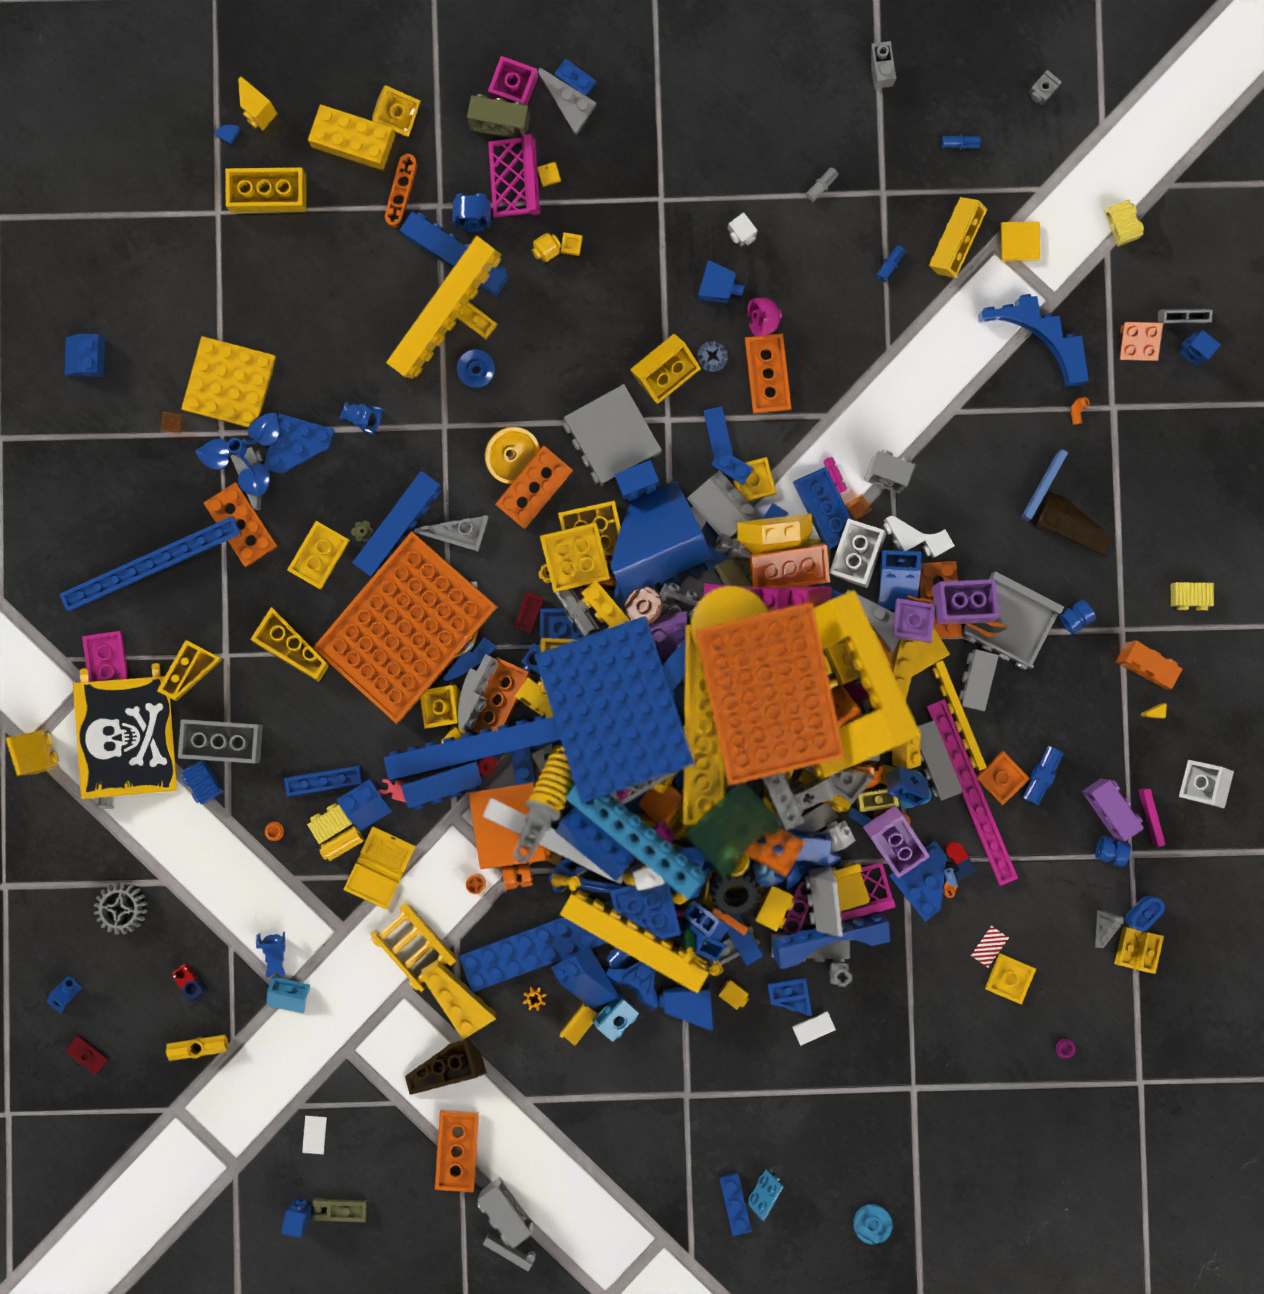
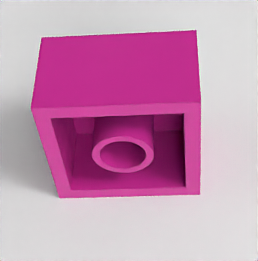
M501 56L488 89L489 98L494 100L502 98L509 103L522 102L527 106L538 79L537 69Z

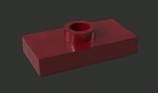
M526 592L513 628L532 634L545 598Z
M80 1035L74 1039L65 1051L95 1075L99 1073L109 1060L106 1055Z

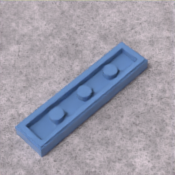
M1065 450L1058 451L1021 516L1025 521L1031 520L1068 454Z

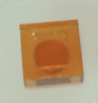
M163 412L160 431L181 434L184 415Z
M862 494L845 504L855 521L872 511Z

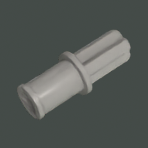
M829 168L820 179L816 180L814 186L805 193L807 198L815 202L823 191H827L828 186L838 177V172L834 168Z

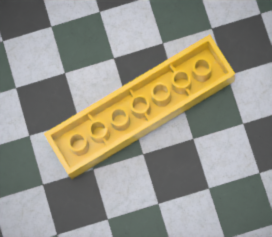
M476 236L386 363L404 377L412 379L414 376L418 377L423 370L421 366L425 361L428 362L432 358L434 348L442 344L445 339L444 334L455 326V319L458 315H462L465 312L467 302L475 298L479 291L477 288L481 283L484 284L490 276L488 273L492 268L498 266L502 254Z
M580 889L572 891L560 913L561 916L698 993L709 974V965L706 964L707 961L697 956V961L689 966L688 962L684 964L682 957L687 954L684 947L680 946L678 948L672 945L673 941L668 938H659L630 919L623 917L614 908L612 910L605 906L606 903L598 898L593 900L588 897L589 894L586 891Z

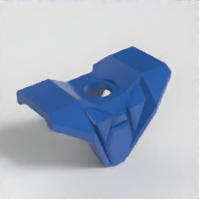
M830 852L828 863L822 862L821 864L808 860L795 861L785 877L786 882L782 885L783 889L788 890L797 886L803 878L809 876L808 869L831 866L832 868L836 867V870H838L841 863L840 855Z
M640 961L628 969H608L605 972L612 984L626 986L635 992L640 1003L650 1010H654L660 1005L654 990V968Z

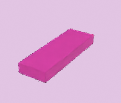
M1139 789L1152 844L1157 847L1164 846L1165 841L1151 789Z

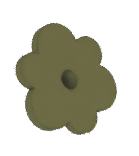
M368 521L357 522L355 527L352 528L351 534L356 537L358 542L362 540L368 542L374 530L370 528L371 525Z

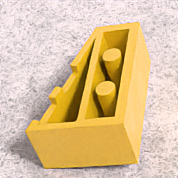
M185 640L157 691L174 701H178L222 659Z
M527 678L514 697L541 716L546 715V718L553 717L547 695H541V682L535 683Z

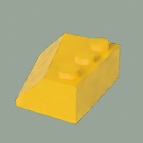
M615 501L558 513L562 530L596 522L604 555L613 556L621 529Z

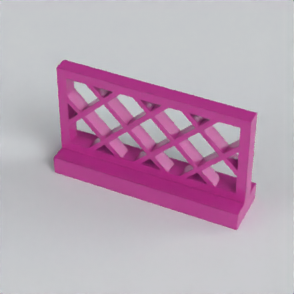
M526 134L520 138L489 141L493 216L497 218L530 213L533 215L540 214L536 143L534 137L531 134ZM522 143V150L518 155L511 151L515 144ZM495 146L505 148V151L499 158L494 154ZM508 152L515 156L509 166L502 161ZM518 160L523 163V169L519 174L512 169ZM500 162L507 167L501 176L495 173V168ZM509 171L516 175L511 184L503 179ZM519 179L525 182V187L520 193L513 188ZM501 181L508 186L502 195L497 192L496 188ZM511 189L518 194L512 203L504 198ZM521 197L526 201V209H517L514 206ZM502 200L509 204L505 211L498 212V205Z
M883 863L861 868V872L868 871L866 875L861 873L864 877L863 881L865 882L868 879L876 884L871 894L867 892L869 899L874 898L875 901L840 912L841 922L896 907L894 899H892ZM872 869H880L881 877L878 882L868 877ZM878 886L886 890L887 898L879 899L873 895Z

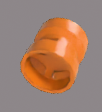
M473 874L466 881V889L471 894H479L486 887V879L481 874Z

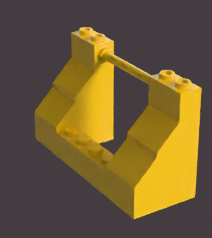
M855 590L814 608L822 651L845 642L847 651L851 653L854 659V667L860 672L862 677V685L868 690L870 702L877 711L839 728L844 757L814 764L812 766L813 772L820 780L921 736Z

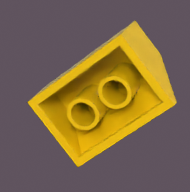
M673 334L630 370L653 401L659 404L701 368L685 342Z

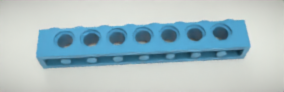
M574 785L566 797L570 803L686 899H689L707 878L708 875L701 868L695 866L685 855L678 852L669 842L661 838L655 830L649 828L639 817L627 810L623 804L616 803L610 794L582 804Z

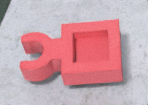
M388 779L382 780L389 787L387 790L380 789L381 793L388 794L391 792L393 793L392 799L406 802L401 786L409 783L396 780V784L393 785Z

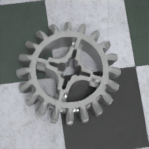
M116 882L114 887L108 885L107 890H101L102 896L96 897L100 902L94 904V907L99 908L94 914L100 915V918H97L96 921H103L104 923L101 927L105 928L108 926L107 932L110 933L114 930L116 935L120 932L127 934L128 930L132 932L135 930V927L141 926L139 921L145 920V917L141 915L147 913V910L143 909L147 902L141 901L145 895H138L140 892L139 888L133 891V884H130L127 888V882H123L121 886L119 882ZM119 893L116 902L109 904L108 901L111 896ZM128 896L133 901L134 906L128 903ZM121 905L122 908L127 910L121 911V909H118V907L115 906ZM108 911L113 913L114 920L109 916ZM127 913H134L128 923L122 924Z

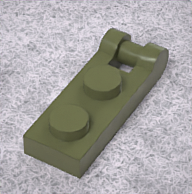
M313 1199L312 1206H314V1212L312 1213V1220L366 1222L367 1201ZM322 1207H327V1213L322 1212Z

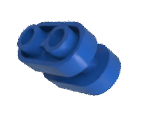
M1144 896L1126 914L1125 921L1127 925L1138 931L1147 930L1163 914L1165 910L1164 903L1158 898Z

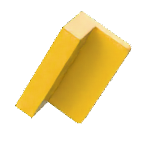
M583 1003L562 1029L559 1036L561 1038L565 1037L573 1045H576L593 1024L592 1020L598 1013Z

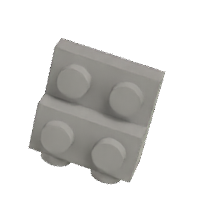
M664 584L659 594L663 602L660 615L686 611L688 624L690 625L694 610L700 602V597L692 590L687 592L680 590L681 588L677 584Z

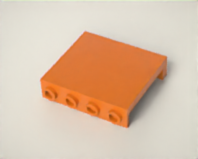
M537 782L469 793L480 870L523 864L517 862L513 857V851L520 835L482 816L491 798L525 815L528 814L529 810L525 804L529 800L530 795L533 794L532 792ZM538 845L533 856L525 863L551 859L553 851ZM525 848L519 849L522 856H528V851Z

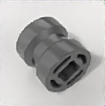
M721 533L715 541L714 550L718 553H725L727 557L734 558L740 550L741 542L735 538L730 539L728 535Z

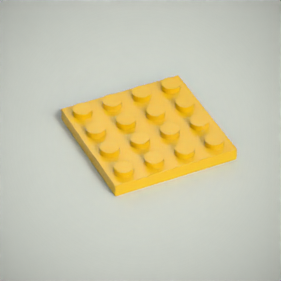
M201 336L181 409L249 428L251 423L260 417L276 356Z

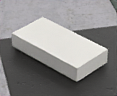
M827 1011L792 1027L800 1046L836 1030Z

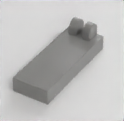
M489 1232L483 1242V1245L526 1271L530 1270L535 1260L536 1254L534 1251H530L526 1255L516 1248L512 1249L510 1245H506L501 1239Z

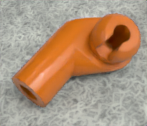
M1080 397L1071 406L1070 412L1073 425L1082 423L1081 412L1089 406L1088 398Z

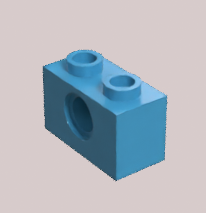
M619 992L617 993L619 997L611 1000L592 1020L596 1028L612 1042L619 1038L628 1025L632 1024L639 1015L635 1006Z

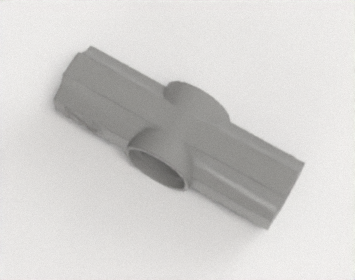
M572 588L555 592L565 608L568 619L572 624L575 623L584 637L599 632V627L591 617L587 605L578 598Z
M833 962L828 966L831 984L846 986L851 982L852 975L848 971L849 964Z

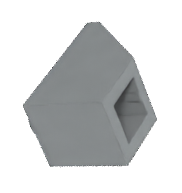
M891 41L871 45L874 89L892 87L896 80Z

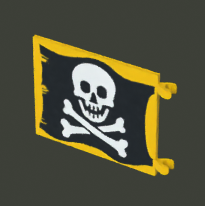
M158 663L152 664V677L89 682L88 669H80L81 683H73L81 799L177 791L171 704L169 697L157 691L165 677L160 676V665Z

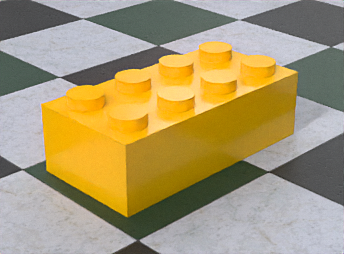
M320 104L308 141L312 148L384 170L395 133L391 127Z
M303 168L226 169V207L231 213L306 212V173Z

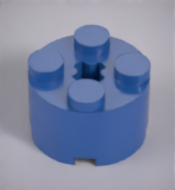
M462 193L456 194L452 205L453 227L456 229L457 226L462 227V231L465 232L484 231L485 226L490 228L491 202L486 199V195L482 193L475 194V196H467Z

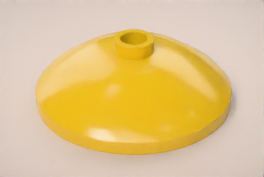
M507 427L498 431L488 442L485 451V463L489 472L497 480L506 484H512L540 450L539 443L532 433L520 427ZM511 450V454L506 456V452Z

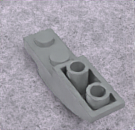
M485 654L477 671L470 668L462 687L458 708L459 728L470 732L475 727L479 713L486 706L487 698L481 694L487 689L491 675L497 670L499 660Z

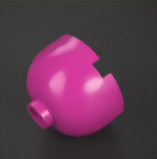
M755 298L749 301L747 316L752 318L753 324H749L752 333L757 337L766 336L777 329L782 318V312L771 299Z

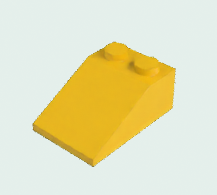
M47 730L6 738L17 776L39 774L59 767L57 763L59 762L58 754L52 747L53 738Z

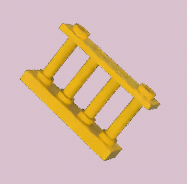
M406 901L399 907L401 910L400 915L380 933L375 929L370 935L372 936V942L377 947L381 946L411 980L409 982L416 991L419 989L422 992L426 986L423 984L424 980L421 974L417 977L410 969L427 952L434 949L440 954L437 960L442 964L446 965L448 963L451 966L458 958ZM405 920H410L414 925L413 930L392 948L384 939ZM423 935L427 939L425 941L426 944L404 962L397 953L416 936Z

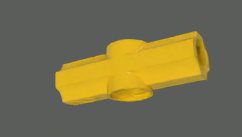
M226 1034L168 1043L166 1054L169 1061L227 1052L228 1039ZM194 1043L201 1046V1052L194 1050Z

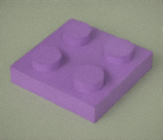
M897 598L892 637L930 643L932 641L935 604Z

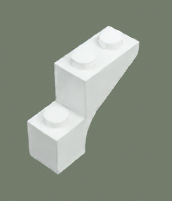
M889 516L883 520L885 522L883 525L884 529L893 536V544L897 551H908L923 543L922 549L924 553L932 559L955 546L946 530L936 534H923L895 516Z

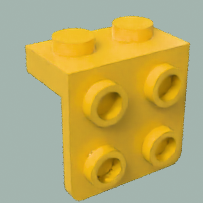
M853 861L844 864L843 869L836 870V867L832 868L837 882L840 912L867 904L870 901L861 875L860 863L855 864Z

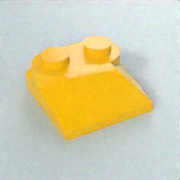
M385 85L379 95L372 121L391 127L394 132L409 137L420 100Z
M457 685L427 689L421 696L424 728L459 724L458 708L461 691Z

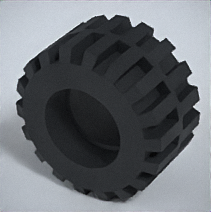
M720 866L716 868L717 872L713 871L711 874L712 878L709 879V889L713 905H715L718 911L721 910L723 914L729 913V916H734V914L740 916L742 915L741 913H748L750 908L754 909L756 907L755 903L759 902L761 892L754 870H751L750 866H748L743 874L737 876L725 873ZM732 886L743 887L742 889L736 892L726 891L728 888Z

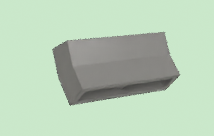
M1161 309L1158 312V323L1212 322L1213 310ZM1167 314H1181V319H1167ZM1189 314H1203V319H1189Z

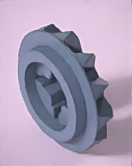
M716 341L706 342L698 351V363L706 371H719L727 362V350ZM717 350V360L712 359L707 362L709 359L708 352L714 353Z

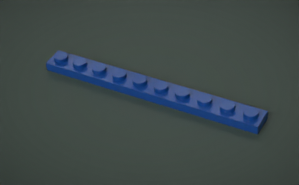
M231 516L59 595L66 611L70 612L241 535V531L235 517Z

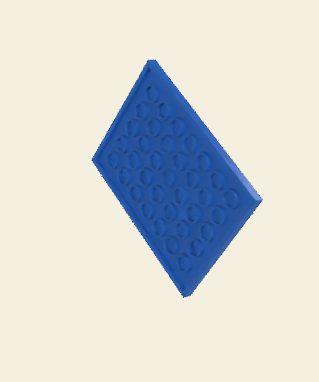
M646 616L534 654L582 804L695 765Z

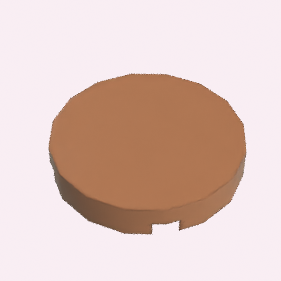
M648 587L635 590L629 595L625 603L626 616L630 621L646 616L648 624L654 622L662 611L663 602L661 596L654 589Z

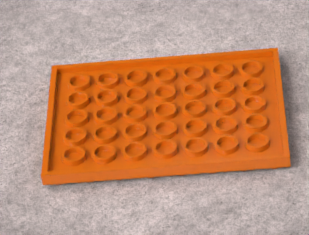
M411 531L315 644L313 649L390 719L398 724L498 606Z
M812 602L694 629L728 785L844 757Z

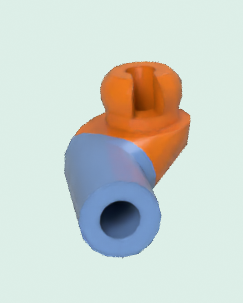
M947 868L944 871L946 881L943 887V894L947 898H952L955 896L958 882L954 869Z

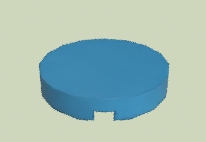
M867 1204L861 1207L856 1212L853 1220L857 1236L863 1242L870 1245L884 1242L890 1236L893 1228L892 1219L888 1211L877 1204Z

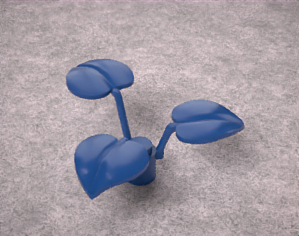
M276 413L265 414L251 423L248 435L254 440L243 439L241 441L238 438H232L227 443L223 439H213L195 450L198 458L207 467L213 470H221L228 466V457H231L232 454L240 457L248 467L239 475L238 484L240 488L248 494L257 497L262 496L270 483L269 471L260 463L252 467L244 455L247 452L246 444H256L259 442L262 446H269L277 441L280 435V427Z

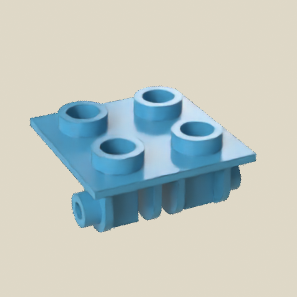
M765 1170L763 1175L760 1176L758 1184L747 1201V1204L762 1221L767 1217L783 1188L779 1182L780 1178L772 1175L768 1170Z

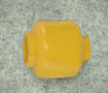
M546 233L533 241L534 249H532V253L537 260L541 259L547 262L559 255L561 244L554 234Z

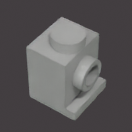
M1047 70L1032 86L1029 94L1035 102L1043 105L1057 90L1061 81Z

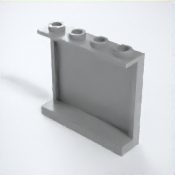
M624 384L564 417L565 423L562 425L565 431L573 436L574 440H572L574 447L576 450H581L583 463L586 467L590 466L593 472L591 476L596 484L599 482L600 486L615 478L614 474L661 454L660 446Z
M993 572L989 580H995L1000 615L995 621L1006 625L1007 629L1005 627H993L987 623H969L984 631L998 634L989 638L965 624L962 635L965 636L964 639L973 644L977 642L982 645V649L990 653L992 651L999 653L998 657L1008 662L1009 660L1016 662L1015 666L1023 670L1027 668L1032 669L1034 667L1032 664L1058 614H1061L1064 606L998 572Z

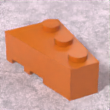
M1135 640L1126 642L1116 661L1117 664L1166 690L1173 688L1182 671V668L1178 666L1176 661L1164 658L1159 652Z

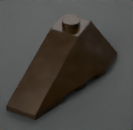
M1047 492L1033 527L1105 555L1112 537L1069 500L1052 492Z
M469 1039L450 1043L440 1052L408 1073L405 1079L409 1094L412 1095L474 1079L487 1072L482 1054Z

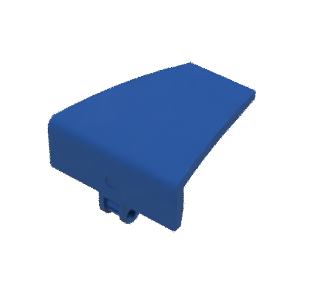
M676 481L657 488L655 492L641 495L630 503L618 535L611 563V569L624 597L632 594L637 589L641 590L658 582L661 589L664 584L670 585V583L681 587L682 585L677 574L712 559L699 524Z

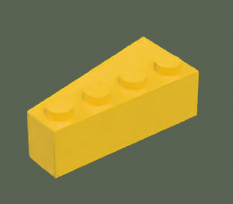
M272 607L250 639L254 644L317 682L321 680L329 667Z
M439 960L434 961L421 970L422 979L463 1040L496 1019V1011L484 1003V1000L474 994L465 983H462Z

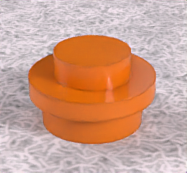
M271 822L265 827V836L271 841L280 840L284 835V827L279 822Z

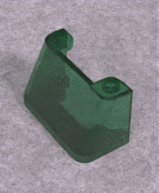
M741 782L688 830L686 837L717 871L726 878L736 871V859L764 833L766 835L776 834L783 823L745 782Z

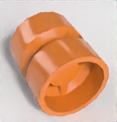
M530 863L518 864L517 866H502L506 890L516 889L518 885L522 888L533 886Z

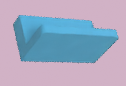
M272 977L267 990V1005L304 1013L310 984Z

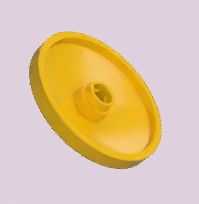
M735 586L715 589L705 595L694 610L691 620L693 641L698 648L694 629L765 613L768 610L762 600L747 589Z

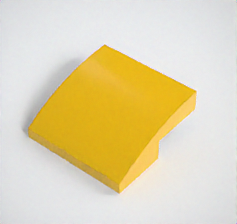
M1123 926L1114 964L1156 974L1164 936Z

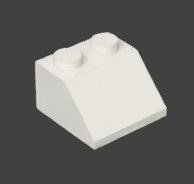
M1188 760L1179 797L1225 808L1234 771L1224 767Z

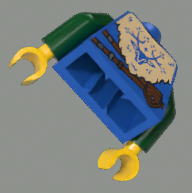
M682 924L680 926L682 935H680L679 940L685 944V950L687 951V954L682 957L683 963L686 964L688 962L689 966H691L698 959L695 954L697 953L714 963V965L709 967V972L712 976L720 975L723 972V967L719 960L726 945L721 941L708 937L693 924Z

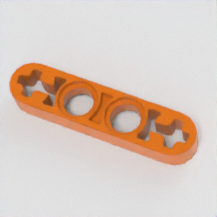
M404 154L399 160L385 212L387 224L395 228L399 227L403 222L417 169L416 159L411 154ZM409 159L413 165L408 166V173H406L404 162H408ZM401 177H406L409 179V182L406 186H400L398 184V181ZM397 195L403 196V203L395 204L393 202L394 197ZM394 208H396V216L398 220L395 219L394 222H392L389 217L394 215Z

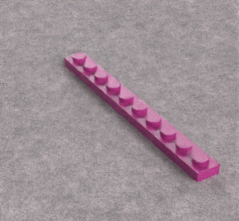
M945 699L926 706L931 720H935L963 792L961 794L998 885L1001 886L1018 879Z

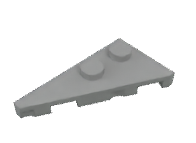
M540 68L538 74L551 93L553 100L561 110L565 120L569 123L573 133L577 135L595 108L596 102Z
M484 515L460 521L416 528L414 533L479 552L489 516Z
M856 594L872 629L876 632L878 638H881L888 646V651L892 653L900 639L892 637L894 613Z
M813 765L803 767L812 775L817 777L813 772ZM846 768L830 775L838 794L852 804L874 777L871 773Z
M1097 910L1095 948L1105 947L1122 925V917L1107 911Z

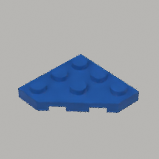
M279 414L280 435L275 443L269 445L264 466L269 471L279 474L288 472L291 468L301 465L312 459L315 455L330 449L335 430Z
M935 840L924 847L930 856L928 859L897 878L894 872L888 875L925 922L941 910L947 855Z
M666 881L663 885L643 890H637L635 886H628L610 891L614 910L661 939L682 935L670 886Z

